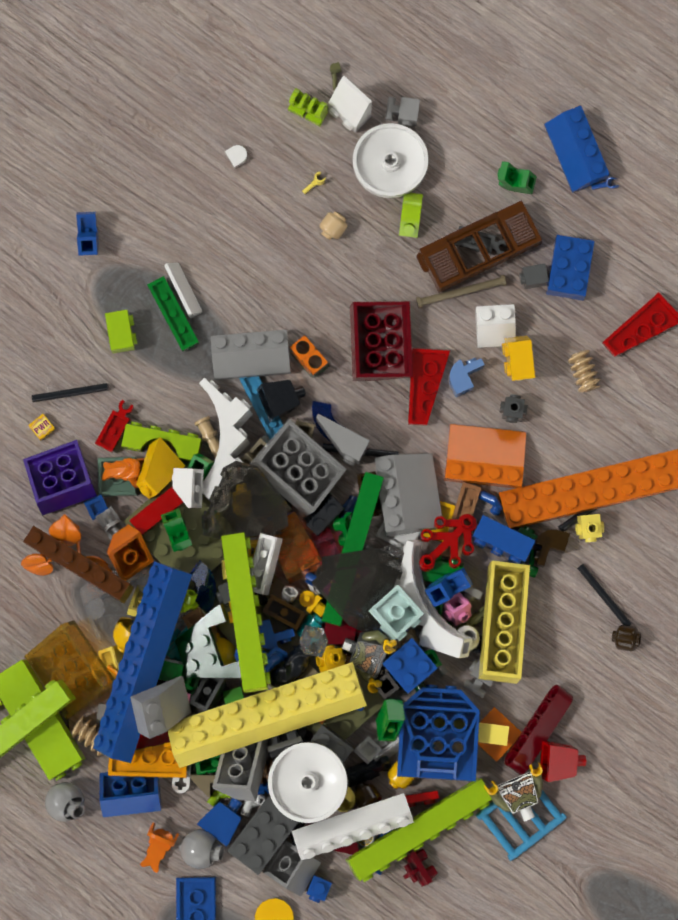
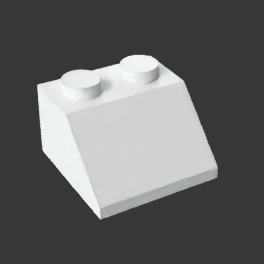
M514 304L476 306L477 348L502 347V343H505L504 338L516 337Z

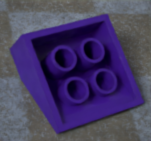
M77 440L23 459L34 498L42 516L97 496Z

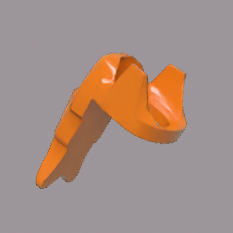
M126 458L123 461H115L113 463L104 462L103 467L105 470L102 480L105 481L110 478L130 481L134 488H138L136 483L145 458Z
M153 822L147 833V836L150 837V845L146 851L147 856L140 863V866H151L152 870L158 873L160 861L164 859L166 851L174 847L179 833L173 839V835L164 829H156L154 831L156 823Z

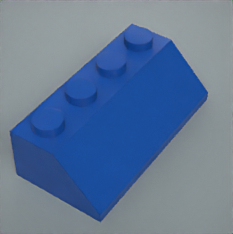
M581 105L559 114L544 124L572 193L608 179L609 171Z

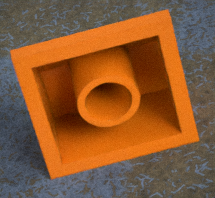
M126 525L112 536L107 554L118 576L123 580L127 581L154 562L141 533L131 525Z

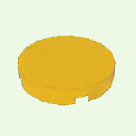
M272 898L263 901L259 905L255 913V920H294V915L288 903L278 898Z

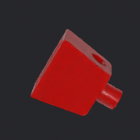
M542 741L541 767L543 769V780L553 782L572 778L577 775V767L586 766V756L578 755V749L567 744Z

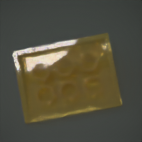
M75 620L61 624L24 656L44 687L52 680H63L76 699L61 710L66 720L109 691L115 680Z

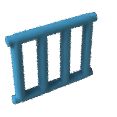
M543 790L540 800L553 815L554 819L545 825L532 809L535 817L531 820L539 831L529 837L511 812H505L496 806L493 801L489 806L476 814V817L479 820H483L509 854L507 856L510 861L520 856L567 818L564 813L559 812ZM496 808L500 810L523 840V843L516 849L512 847L488 815Z

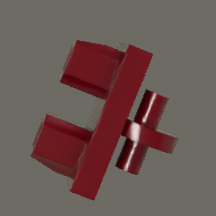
M424 849L407 854L405 860L408 864L404 866L407 873L403 875L404 879L410 877L413 883L418 881L421 887L433 882L432 879L438 874L433 865L426 869L423 866L422 862L428 858Z

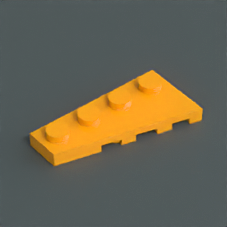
M169 742L135 750L131 763L109 758L108 776L187 778V766L179 768Z

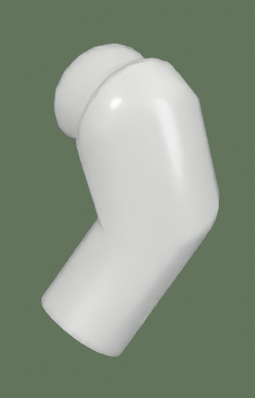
M260 794L257 795L256 801H244L240 814L249 817L253 807L264 803L266 800L265 796Z

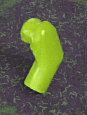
M214 790L207 803L215 807L220 799H230L232 797Z

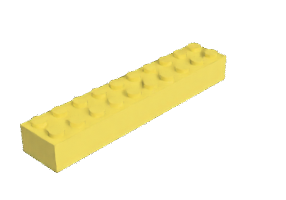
M353 662L183 718L168 730L173 756L179 768L365 707L367 704Z

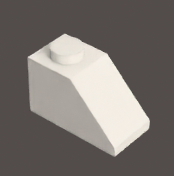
M173 468V489L188 508H202L204 469Z

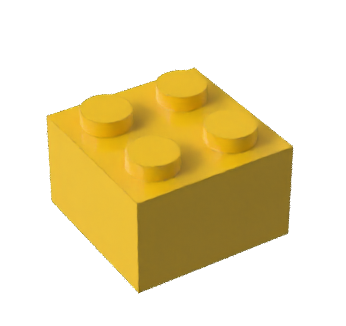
M527 335L504 338L505 343H502V353L507 359V362H504L505 374L512 381L535 378L531 339Z

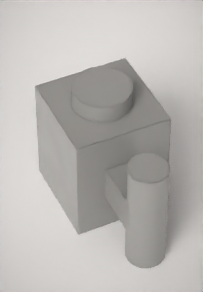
M388 97L385 120L392 121L393 114L399 115L398 124L408 128L417 126L420 99L401 97L399 106L395 105L396 98Z
M479 659L478 661L474 660L469 668L471 670L470 676L476 679L475 682L472 683L466 680L463 686L483 698L486 691L480 688L481 685L484 684L490 687L493 681L479 679Z

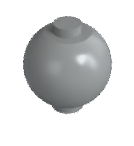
M68 782L58 783L48 791L45 798V807L53 819L60 822L72 821L82 817L85 812L84 796L76 785Z
M199 829L188 833L180 841L179 851H181V856L187 865L195 869H205L213 865L215 861L220 862L222 860L224 846L219 845L218 840L212 834Z

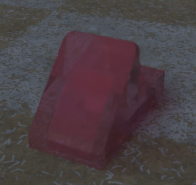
M327 527L319 536L311 533L324 568L338 564L341 555L330 528Z

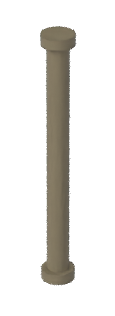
M500 275V278L428 297H416L417 306L422 308L423 305L499 285L507 286L504 275Z

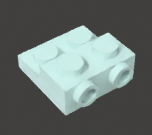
M396 585L369 610L372 616L381 624V630L389 639H398V641L408 634L406 630L410 626L415 628L421 622L419 618L424 614L399 585Z

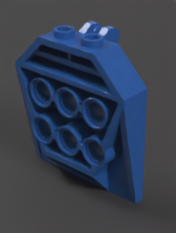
M426 685V688L422 687L403 704L405 721L399 733L397 777L476 782L480 710L462 690H457L456 686H446L445 689H440L437 685ZM418 717L425 719V724L421 727L414 723ZM441 718L445 721V725L442 728H438L434 725V721ZM462 720L465 726L462 729H457L454 727V722ZM415 741H422L424 747L421 750H416L413 747V743ZM441 742L444 748L441 751H435L433 744ZM455 743H460L463 746V751L460 753L454 752L452 746Z

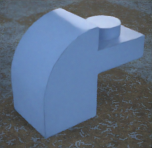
M476 358L470 359L465 362V366L460 359L453 365L449 375V384L455 397L473 390L474 386L469 375L484 368L482 358L478 360Z

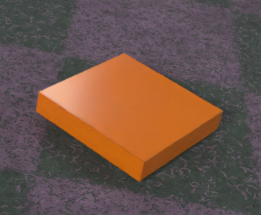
M493 707L480 723L509 726L507 746L479 742L478 745L497 762L516 742L522 732L500 711Z

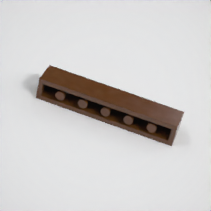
M34 525L23 541L30 548L125 604L134 590V587L127 581Z

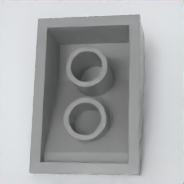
M318 414L316 417L318 425L340 455L344 457L343 461L352 466L354 464L359 465L369 447L370 440Z
M183 676L130 697L138 733L149 739L167 732L191 713Z

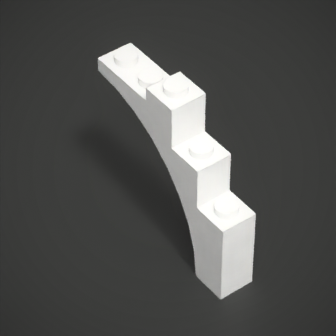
M203 378L199 384L210 396L216 408L220 426L217 456L208 476L203 481V494L216 505L247 473L243 468L245 464L237 456L250 444L246 439L248 434L240 427L253 413L249 410L251 406L244 399L240 401L237 397L232 399L225 392L221 394L218 391L220 387L213 380L208 382Z
M417 539L407 540L403 548V560L399 566L400 573L399 575H392L388 584V593L396 585H399L424 613L419 618L421 620L419 625L423 626L419 634V645L456 658L468 657L473 638L460 633L450 626L437 612L425 592L426 588L422 571L419 567L423 541Z

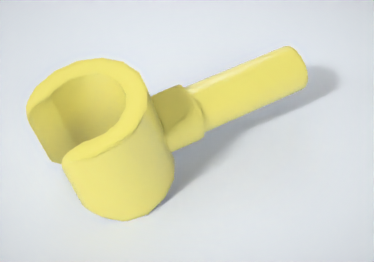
M317 172L314 180L302 192L306 194L316 185H323L326 177L323 180H318L317 177L320 176L321 172Z

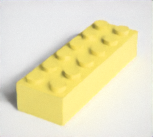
M491 561L488 565L479 679L514 684L521 680L530 565Z

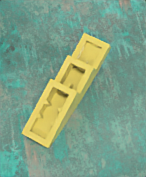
M438 718L434 721V725L442 728L445 725V721ZM462 720L454 722V727L457 729H462L465 726ZM479 722L478 742L507 746L509 726Z

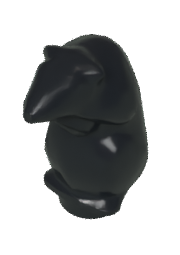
M301 645L293 646L294 650L285 658L283 667L270 673V685L279 687L298 679L308 668L311 653Z

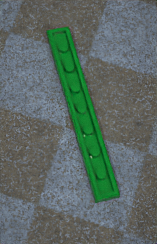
M365 472L321 620L322 622L341 626L384 477Z

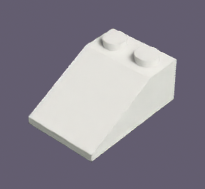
M343 76L328 102V107L332 116L335 118L339 117L343 121L342 124L349 131L353 130L356 133L371 118L372 101Z

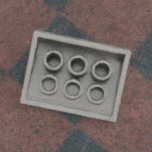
M290 419L286 421L249 464V467L305 516L317 509L347 470Z
M432 453L375 457L377 475L384 477L380 497L386 536L422 532L424 529L436 530L437 528L434 526L435 518L442 516ZM438 520L437 524L443 525V522Z

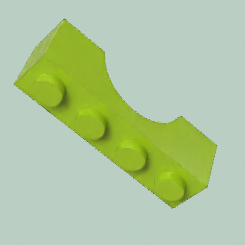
M131 422V425L126 424L121 444L123 449L142 452L147 445L161 437L164 442L171 444L176 449L177 457L182 461L190 462L194 454H200L202 439L198 438L199 435L188 433L187 436L180 435V431L172 429L165 432L161 431V428L157 426L145 428L142 427L143 424Z

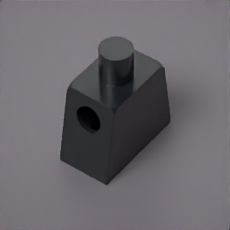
M290 380L263 383L257 388L270 423L294 411L300 405L299 398L306 396L304 387L294 388Z

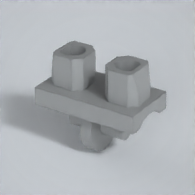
M112 506L96 516V519L110 540L116 532L125 527Z

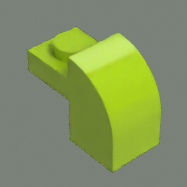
M409 193L404 195L399 236L418 238L423 194Z

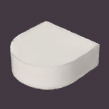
M235 145L225 151L234 168L242 165L247 160V151L243 146Z

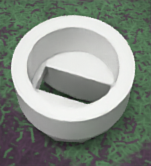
M285 586L281 593L282 600L287 601V603L295 601L298 595V591L292 586Z

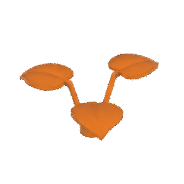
M64 514L49 527V534L67 546L76 544L77 552L81 554L80 527ZM31 554L21 561V566L24 569L40 576L52 573L54 568L50 563L52 560L46 559L42 554ZM86 556L88 559L112 572L109 565L100 557Z

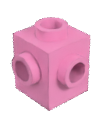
M460 592L455 594L451 600L443 603L445 618L449 622L452 621L455 626L466 622L472 616L470 609L472 605Z

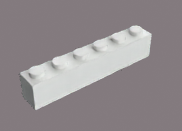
M403 793L293 830L292 834L300 859L304 860L311 859L325 852H331L343 846H349L361 840H367L375 835L384 834L399 827H405L408 824L414 823Z

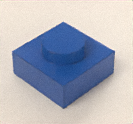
M101 494L84 502L92 520H95L97 515L108 509Z

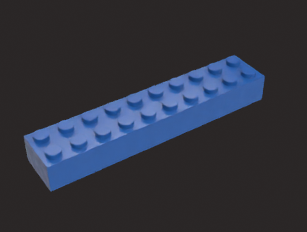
M155 561L150 568L149 578L143 589L142 600L137 607V615L131 626L129 639L125 644V652L119 663L116 679L112 684V692L107 700L106 710L101 718L98 734L94 739L93 749L111 759L128 763L132 761L140 737L130 697L157 685L192 577L190 573Z

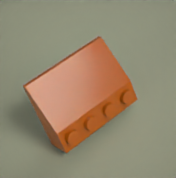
M450 424L444 481L521 488L526 432Z

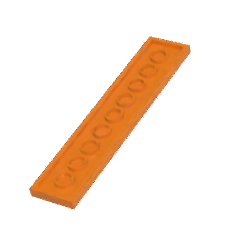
M678 449L499 492L498 495L507 527L516 529L678 489Z

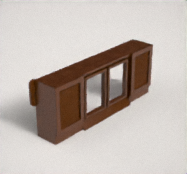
M521 200L420 248L416 258L422 270L429 273L438 293L541 245L542 239ZM496 224L509 250L490 258L478 232ZM472 235L485 262L467 270L454 243Z

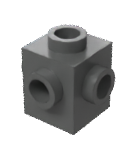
M510 395V397L505 398V401H501L499 412L503 413L502 419H506V422L509 423L521 422L522 417H526L528 405H524L525 399H521L519 395ZM511 405L517 406L518 409L512 410Z

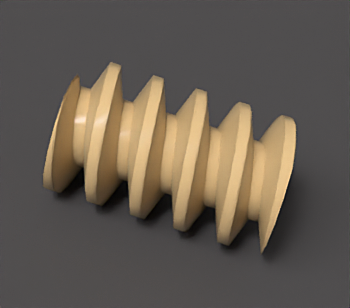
M590 350L575 353L568 360L569 364H574L570 368L571 371H577L573 374V377L580 378L576 381V385H582L578 389L580 393L601 387L596 386L600 378L593 377L598 372L591 371L595 364L588 363L593 358L586 357Z
M83 715L72 730V738L79 736L78 742L81 743L85 740L84 746L88 747L91 745L90 750L94 752V739L98 734V731H96L97 724L90 727L91 720L89 719L84 723L85 716ZM97 751V756H101L102 753Z

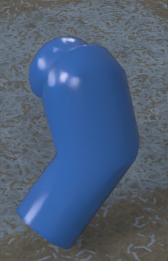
M484 490L480 492L479 499L489 503L492 506L490 512L498 516L503 511L502 504L498 498Z

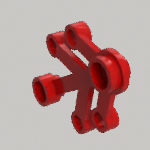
M464 514L459 519H445L442 516H438L434 521V526L437 529H443L444 527H455L456 529L453 532H432L429 529L422 531L421 539L424 542L444 540L429 555L426 554L420 558L419 567L425 572L431 571L434 568L435 560L449 546V566L454 569L460 566L458 538L462 534L464 536L463 554L469 556L474 551L471 532L475 530L477 522L472 515ZM441 520L443 525H438L437 521ZM467 520V521H469L471 524H470L469 526H467V525L464 524V521ZM428 533L430 537L425 538L423 534ZM465 547H470L471 551H466ZM429 559L431 563L425 564L424 560ZM456 559L458 564L454 565L451 560Z

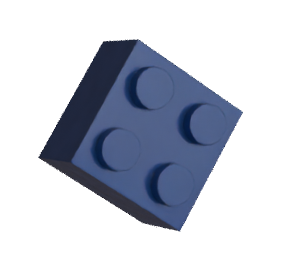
M413 638L382 663L407 694L438 669Z

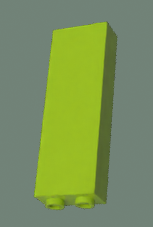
M27 659L20 660L0 673V699L10 716L17 713L15 709L21 704L25 703L27 705L31 701L30 697L39 691L42 693L45 690ZM59 713L25 738L26 743L49 780L55 779L58 781L66 776L65 772L67 770H76L83 765L82 761L86 759Z

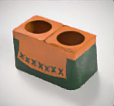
M305 335L290 347L291 355L310 377L316 378L330 367L328 361ZM300 341H306L310 346L306 354H300L296 350V345ZM317 355L322 359V364L319 368L310 367L308 361L311 356Z

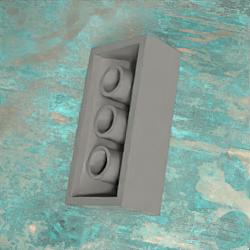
M287 330L211 336L214 380L291 374Z
M269 739L221 754L212 786L213 789L236 800L256 801L268 755Z

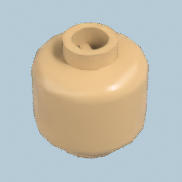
M336 211L334 213L328 212L320 223V229L323 230L321 234L329 240L331 238L339 239L347 228V219Z

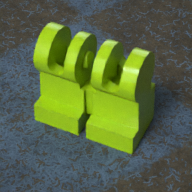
M295 88L289 99L288 111L302 118L307 112L305 119L319 127L321 126L329 111L327 103L320 102L315 97L311 100L309 94H304L297 88Z

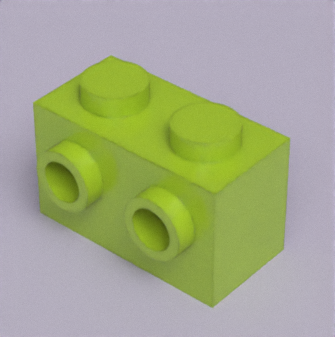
M128 310L105 313L111 352L114 354L135 350L134 344H138L136 333H132L131 326L135 325L133 314L129 315Z

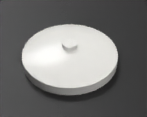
M393 123L375 126L364 133L355 146L353 152L355 176L367 191L383 198L404 196L414 191L425 178L428 169L427 148L421 137L406 126Z
M312 742L298 743L281 752L273 762L268 776L269 794L276 808L286 817L302 823L318 822L331 816L343 803L348 788L347 772L338 755L328 747Z

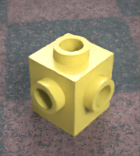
M600 514L577 516L578 524L575 525L576 535H579V539H585V542H596L597 537H602L604 523L600 520Z

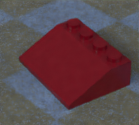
M410 301L353 302L350 305L353 381H378L413 377Z

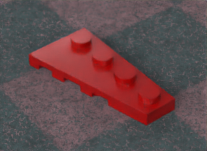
M658 292L606 338L602 344L616 357L678 325V312Z
M412 348L413 377L410 378L408 425L427 426L450 350Z

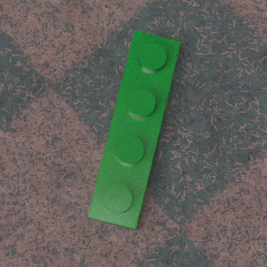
M163 276L147 284L182 352L199 344L165 277Z

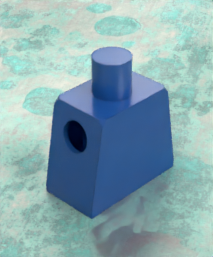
M232 798L226 806L220 801L197 825L212 834L227 847L242 820V817L236 812L243 803Z

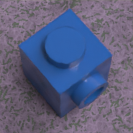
M314 874L306 894L310 895L309 899L314 902L320 903L321 900L325 902L332 882Z

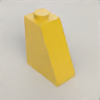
M161 437L149 444L136 483L140 492L148 499L157 495L172 480L173 468L185 467L183 462Z

